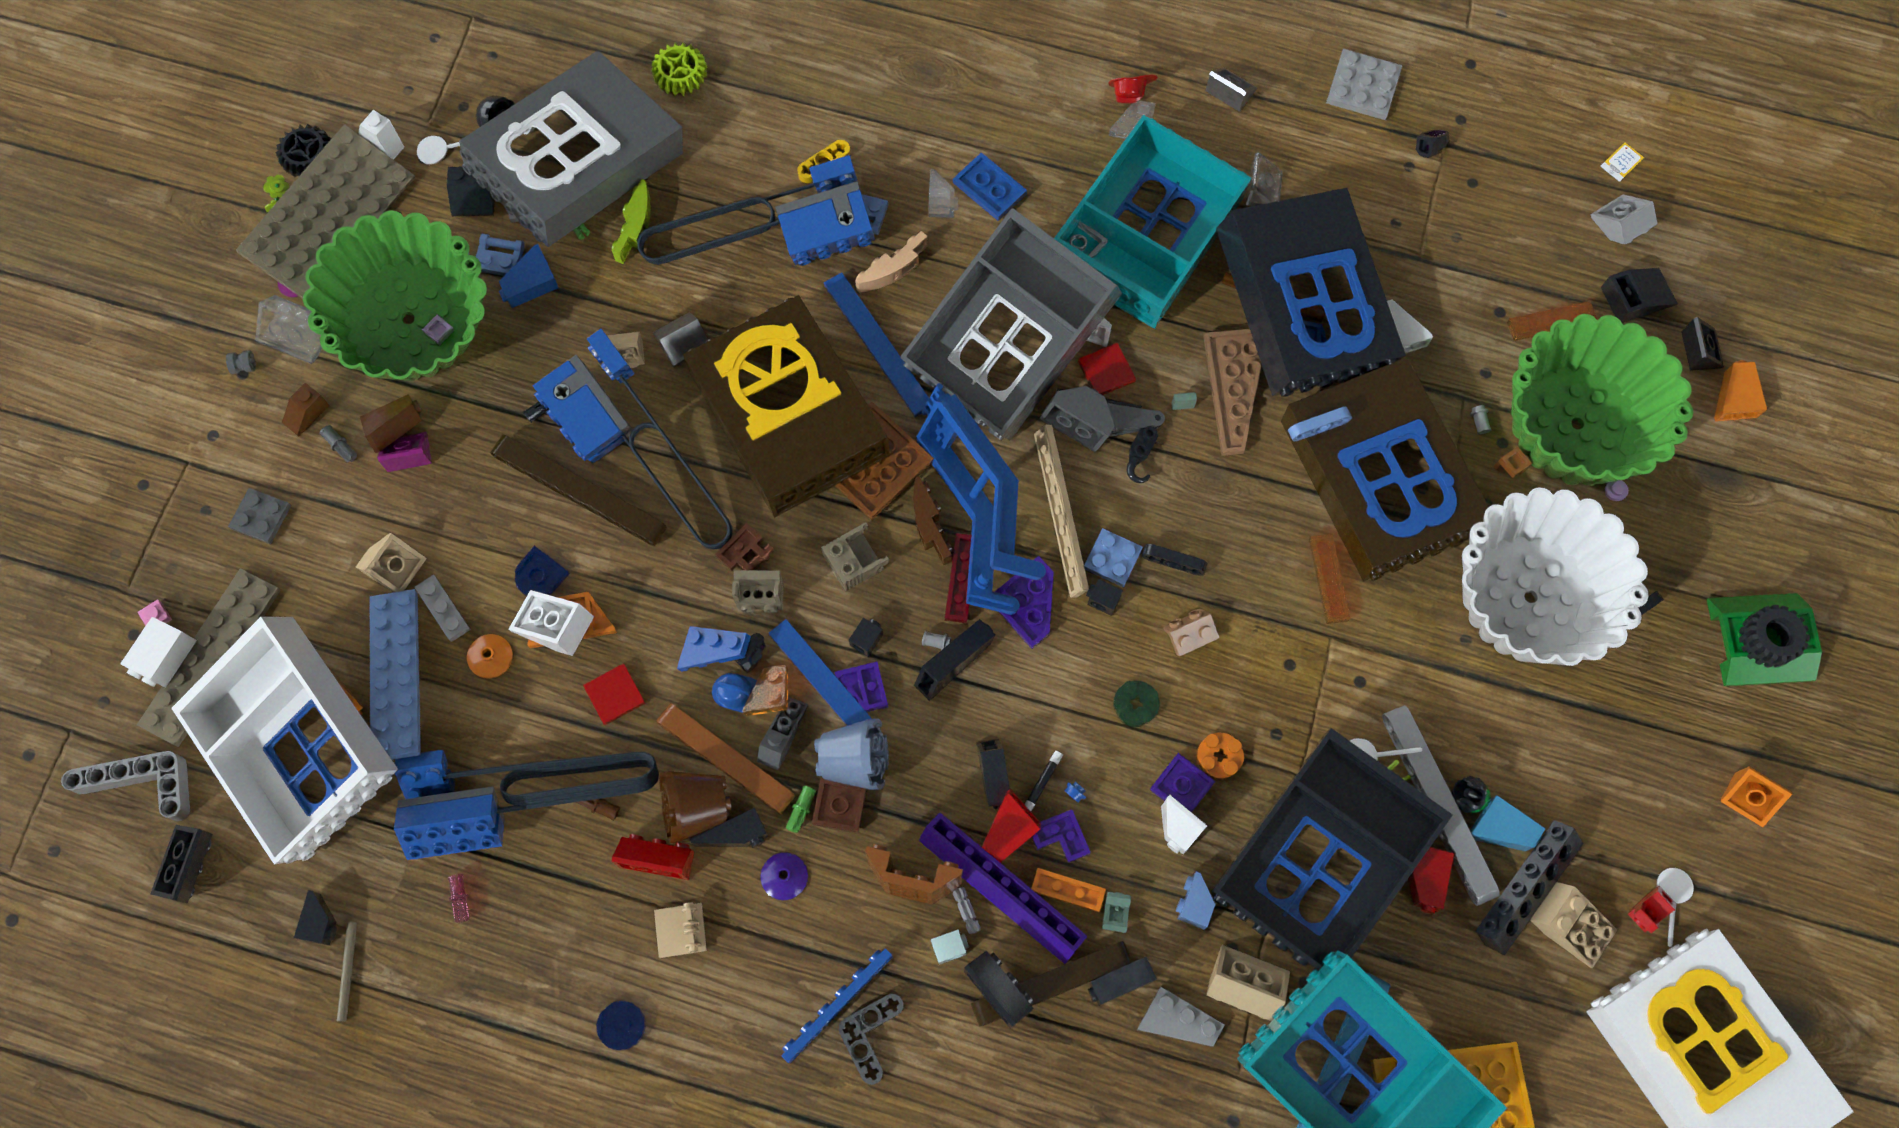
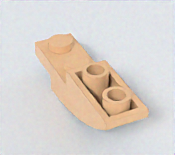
M922 231L916 236L913 235L902 249L894 252L892 258L886 253L881 257H877L872 262L871 267L866 271L860 272L856 277V290L861 293L882 288L914 270L919 265V254L927 247V235Z

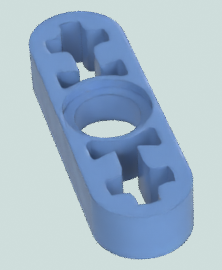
M1341 407L1299 422L1290 427L1288 432L1293 441H1299L1349 422L1352 416L1347 407Z

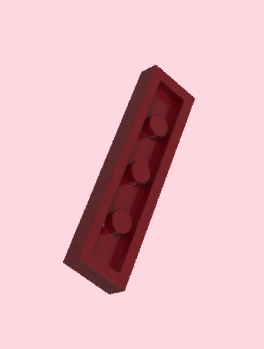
M956 533L944 621L967 623L969 604H966L972 535Z

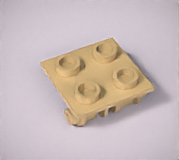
M685 903L684 906L654 910L659 958L707 951L702 903Z

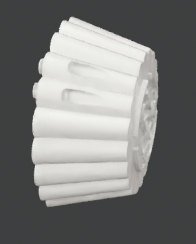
M1535 488L1529 492L1528 496L1522 493H1512L1506 497L1503 506L1492 505L1487 508L1483 522L1476 523L1471 528L1469 545L1463 550V604L1469 610V622L1475 628H1480L1479 634L1483 641L1494 643L1497 652L1503 655L1512 654L1518 661L1572 666L1578 664L1581 660H1599L1605 656L1607 648L1622 646L1627 640V630L1636 628L1641 622L1642 617L1638 607L1643 606L1647 602L1648 590L1641 583L1647 576V567L1641 559L1636 557L1639 553L1638 542L1631 535L1624 534V526L1620 518L1613 514H1604L1602 506L1596 500L1583 499L1580 501L1578 496L1569 490H1560L1554 495L1545 488ZM1531 592L1535 602H1527L1524 597L1525 593Z

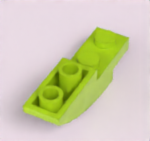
M641 179L638 186L634 187L629 203L627 202L624 205L623 215L626 223L622 226L619 239L615 240L612 245L615 261L622 264L632 247L638 249V238L649 227L651 203L648 187L643 179Z

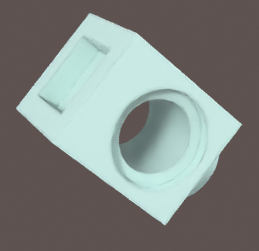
M959 930L931 939L939 964L965 956V949L969 948L965 934L960 935Z

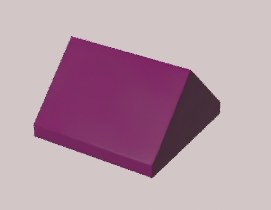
M427 432L399 437L378 453V461L387 472L432 464Z

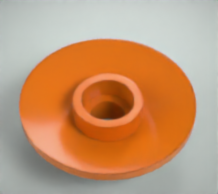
M487 634L477 638L470 645L467 652V663L470 670L475 675L486 679L496 678L505 673L513 659V651L509 642L495 634ZM486 651H491L490 657H484Z

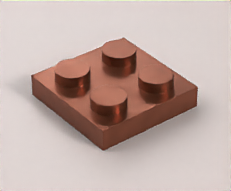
M821 778L812 825L859 833L867 789Z

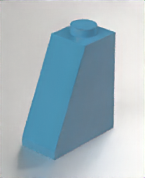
M1497 795L1490 799V803L1481 812L1470 829L1475 841L1522 851L1535 848L1545 831L1544 827Z

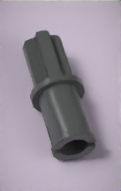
M331 425L322 428L320 435L331 445V449L336 451L346 462H353L357 454L346 443L347 440L341 437Z

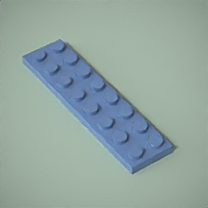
M415 589L370 596V729L391 760L421 755L418 593Z

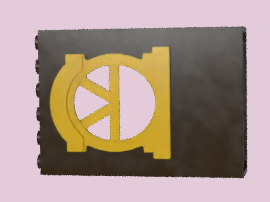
M799 295L786 299L776 307L768 308L764 313L749 318L745 323L732 327L722 335L712 337L706 343L693 347L683 354L690 375L774 518L891 456L886 433ZM770 345L773 347L771 374L745 361V358L754 350ZM783 347L792 350L800 357L799 360L781 369V349ZM805 367L807 368L808 384L806 391L799 401L792 406L781 410H767L754 405L747 399V397ZM743 369L761 378V380L741 389L739 385V371Z

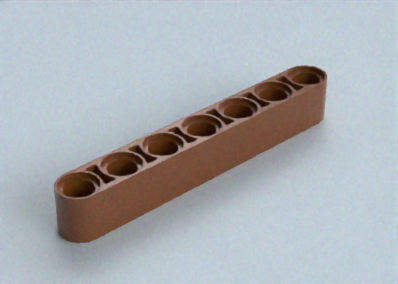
M672 703L667 706L656 720L666 731L778 814L782 815L796 797L789 789Z

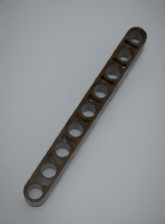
M503 434L490 452L499 461L651 546H656L667 529V526L658 519Z

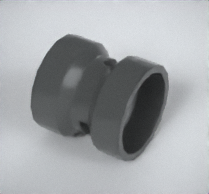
M251 350L243 351L241 354L236 352L227 353L226 364L230 374H239L241 371H255L256 362Z

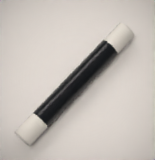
M1058 751L1053 753L1025 802L1030 811H1032L1063 756L1062 753Z

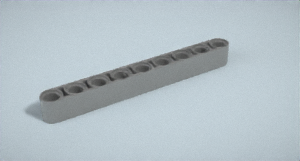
M1404 705L1382 714L1383 723L1397 750L1422 748V752L1399 755L1408 774L1411 776L1415 788L1453 814L1439 836L1447 852L1454 853L1453 864L1471 900L1478 906L1499 897V888L1409 709Z

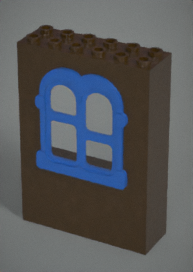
M1407 357L1288 405L1281 423L1363 581L1371 579V581L1378 580L1384 576L1383 573L1397 572L1404 568L1403 565L1409 562L1411 565L1422 561L1423 557L1429 554L1431 557L1436 556L1444 551L1443 548L1448 546L1455 548L1464 543L1463 540L1469 538L1470 530L1474 524L1483 522L1485 511L1489 506ZM1341 407H1347L1352 416L1349 422L1299 441H1293L1288 432L1290 427L1299 422ZM1408 439L1416 441L1429 465L1428 471L1411 478L1405 477L1391 451V446ZM1381 452L1391 469V474L1369 482L1366 480L1358 460L1373 453ZM1435 479L1442 489L1444 500L1437 508H1426L1419 503L1412 489L1416 485ZM1392 483H1397L1410 505L1411 512L1408 519L1402 522H1394L1388 519L1374 495L1375 490Z

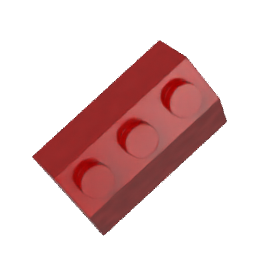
M630 834L629 838L621 837L611 862L622 869L689 880L695 852L689 849L688 844L676 842L675 846L667 845L666 841L653 838L652 842L644 841L642 836Z

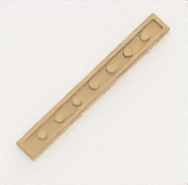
M1045 425L1034 433L1070 598H1077L1087 592L1089 586L1052 425Z

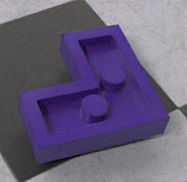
M1073 810L1040 822L1041 829L1032 836L1037 850L1059 841L1068 863L1091 853Z

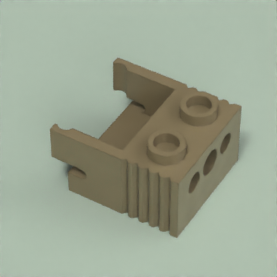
M866 522L837 538V540H833V542L821 547L825 560L845 592L851 589V587L862 583V581L884 570L883 566L889 563L887 556L885 559L877 558L864 537L863 531L868 530Z
M734 570L732 596L738 610L745 613H752L755 610L775 613L777 610H783L784 583L780 571Z

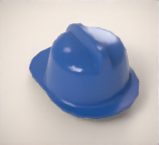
M727 673L722 675L715 681L712 687L713 699L719 706L741 713L756 712L762 708L766 701L764 686L759 681L740 674Z

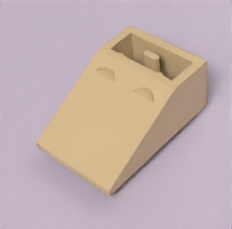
M1556 882L1530 919L1546 936L1590 968L1594 967L1617 931L1575 886Z

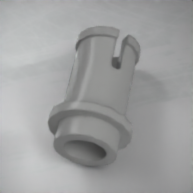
M1484 405L1473 407L1470 415L1474 417L1477 434L1490 432L1491 427L1487 417L1488 409Z
M925 631L922 639V645L940 648L941 650L952 642V637H948V634L939 635Z

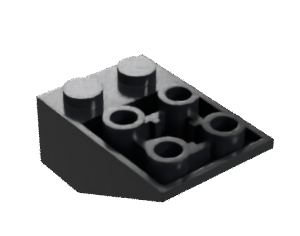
M1660 268L1626 270L1609 276L1601 286V290L1615 317L1622 323L1678 304Z

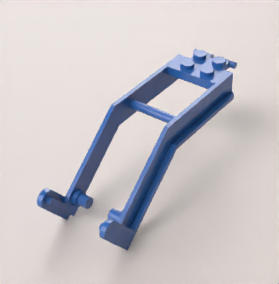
M938 383L922 410V414L928 416L916 439L917 443L934 458L932 461L933 467L972 519L966 604L1012 615L1018 611L1020 607L1019 601L1013 596L992 591L994 570L1033 580H1040L1046 574V568L1042 563L1014 555L1019 480L955 394L950 396L948 393H944L942 391L943 385ZM957 435L983 469V473L977 482L951 448ZM989 479L995 486L994 506L982 491Z

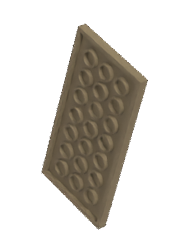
M344 124L239 245L236 251L303 299L304 293L310 288L306 281V272L311 266L318 264L316 260L317 250L324 244L333 243L332 238L337 229L346 226L354 228L358 218L371 215L378 219L381 214L389 210L415 179V175Z

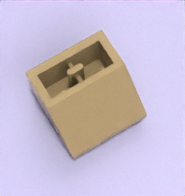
M639 332L607 335L631 368L644 364L643 340Z

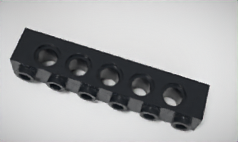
M1556 820L1553 821L1475 932L1485 946L1504 956L1582 847L1583 842L1575 828Z

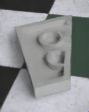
M1160 987L1137 1030L1213 1047L1224 1024Z

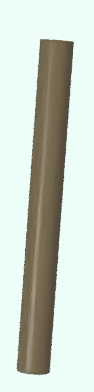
M355 922L347 923L337 1021H347L357 923Z

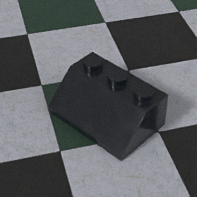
M175 825L150 895L188 904L189 899L194 894L197 876L203 869L205 854L211 847L213 834L197 828Z
M986 950L964 967V973L1007 1026L1012 1029L1034 1009L1031 1006L1034 1001L1026 991L1021 993L1015 986L1018 982L1010 972L1005 974L1000 968L1002 962L994 952L989 954Z

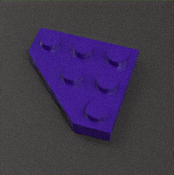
M1040 556L1036 557L1034 561L1042 563L1046 568V574L1042 579L1033 580L1014 575L995 591L1013 596L1019 601L1020 607L1015 614L999 613L1031 649L1048 637L1050 633L1054 572Z

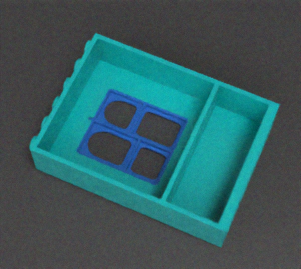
M1143 115L1054 239L1118 286L1122 295L1115 302V306L1155 329L1218 237L1216 230L1218 225L1232 210H1236L1242 202L1252 178L1245 172L1232 167L1226 161L1215 157L1209 151L1196 146L1190 140L1179 136L1173 130L1157 123L1156 120ZM1149 180L1160 182L1166 190L1165 197L1153 213H1149L1132 203V198L1139 188ZM1186 198L1194 204L1195 213L1188 223H1184L1167 213L1166 209L1174 199ZM1124 210H1129L1146 221L1145 226L1140 232L1118 220ZM1159 220H1164L1181 231V234L1170 250L1147 237ZM1079 221L1108 239L1107 244L1094 258L1090 257L1089 254L1099 243L1077 226ZM1081 234L1087 239V245L1083 251L1074 247H1082L1084 245L1081 239H1074L1072 241L1074 246L1070 245V239L1073 235Z
M1338 950L1336 953L1332 951L1323 960L1324 966L1319 971L1314 970L1306 979L1308 983L1302 989L1297 988L1290 995L1289 999L1291 1001L1285 1008L1283 1006L1279 1007L1272 1015L1274 1018L1268 1026L1266 1024L1261 1026L1255 1034L1257 1038L1251 1044L1249 1042L1246 1043L1238 1052L1240 1055L1237 1058L1238 1061L1306 1128H1490L1507 1109L1500 1100L1348 955ZM1332 1010H1344L1359 1024L1358 1029L1342 1046L1336 1045L1324 1032V1018ZM1367 1035L1375 1038L1397 1060V1066L1381 1083H1376L1350 1058L1351 1051ZM1312 1039L1318 1041L1340 1062V1067L1323 1085H1319L1296 1061V1048L1304 1040ZM1348 1074H1353L1370 1092L1367 1099L1353 1113H1348L1331 1096L1332 1091Z

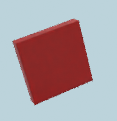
M1118 343L1078 359V363L1091 388L1097 390L1101 395L1136 381V377Z
M624 663L583 685L604 725L646 704Z

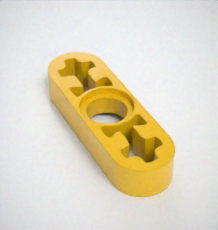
M837 140L802 162L797 169L800 181L803 183L813 182L811 174H804L803 171L810 172L809 167H812L813 164L819 165L818 161L821 158H828L832 161L850 155L848 142ZM840 148L841 150H844L845 152H844V153H842L841 151L837 152V149Z

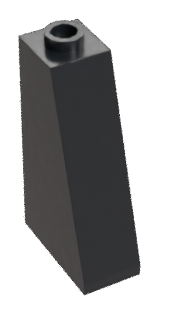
M981 619L976 621L922 666L914 686L929 701L932 700L991 645L996 635L992 628Z

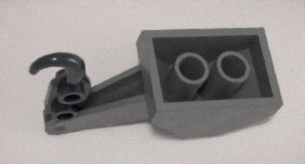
M1082 386L1057 391L1039 419L1048 425H1052L1053 428L1093 452H1096L1108 437L1138 432L1129 448V462L1126 471L1128 477L1133 482L1145 483L1149 480L1150 475L1147 474L1145 477L1140 478L1135 474L1134 470L1151 452L1158 438L1156 429L1164 423L1165 416L1161 411L1107 403L1105 397L1097 390Z

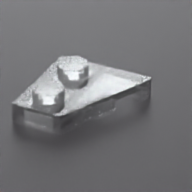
M1140 100L1132 103L1110 128L1109 136L1126 139L1143 115L1153 119L1156 103Z

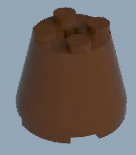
M678 771L660 772L659 789L663 791L661 794V809L666 835L671 837L670 843L681 842L729 820L728 810H731L730 797L725 796L724 790L727 788L724 775Z

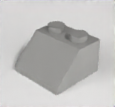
M1621 195L1591 214L1593 221L1609 240L1621 244L1632 242L1634 238L1648 232L1650 228L1658 224L1652 201L1627 195Z

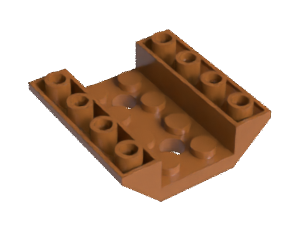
M873 844L872 847L866 846L865 852L869 866L886 894L933 905L961 887L963 869H959V865L956 863L945 861L944 865L938 864L935 880L932 883L928 877L916 875L915 878L906 876V872L893 869L891 852L887 851V847Z

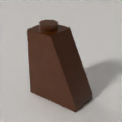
M409 394L360 416L365 437L375 453L382 451L422 421L419 414L422 412V409L417 400L412 401Z

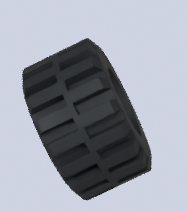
M1779 605L1766 606L1749 616L1742 623L1743 627L1739 631L1742 636L1739 637V642L1744 644L1741 648L1743 652L1747 651L1749 653L1747 657L1750 660L1754 658L1755 663L1758 665L1764 663V667L1770 668L1774 666L1776 668L1791 662L1804 653L1803 651L1809 645L1806 643L1810 640V635L1806 634L1809 629L1807 625L1804 626L1802 623L1805 620L1802 617L1798 618L1796 616L1797 612L1795 610L1788 611L1789 607L1782 606L1780 608ZM1766 626L1773 628L1779 633L1782 640L1781 646H1777L1769 640L1766 634Z

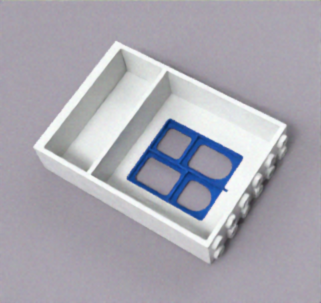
M260 617L172 707L177 718L274 864H289L296 860L306 861L313 857L315 850L330 840V835L341 829L350 816L358 813L361 810L360 806L365 801L372 799L381 786L389 783L392 780L391 776L398 770L293 617ZM313 707H316L327 723V729L313 743H310L300 729L299 721ZM289 731L294 735L309 758L308 763L294 777L290 775L274 750V746ZM333 736L339 740L351 759L350 773L343 779L335 778L318 755V751ZM314 770L319 772L326 784L325 797L316 804L310 802L300 789V784Z

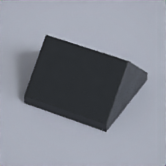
M1698 317L1694 318L1681 332L1690 371L1723 368L1724 365L1715 328Z

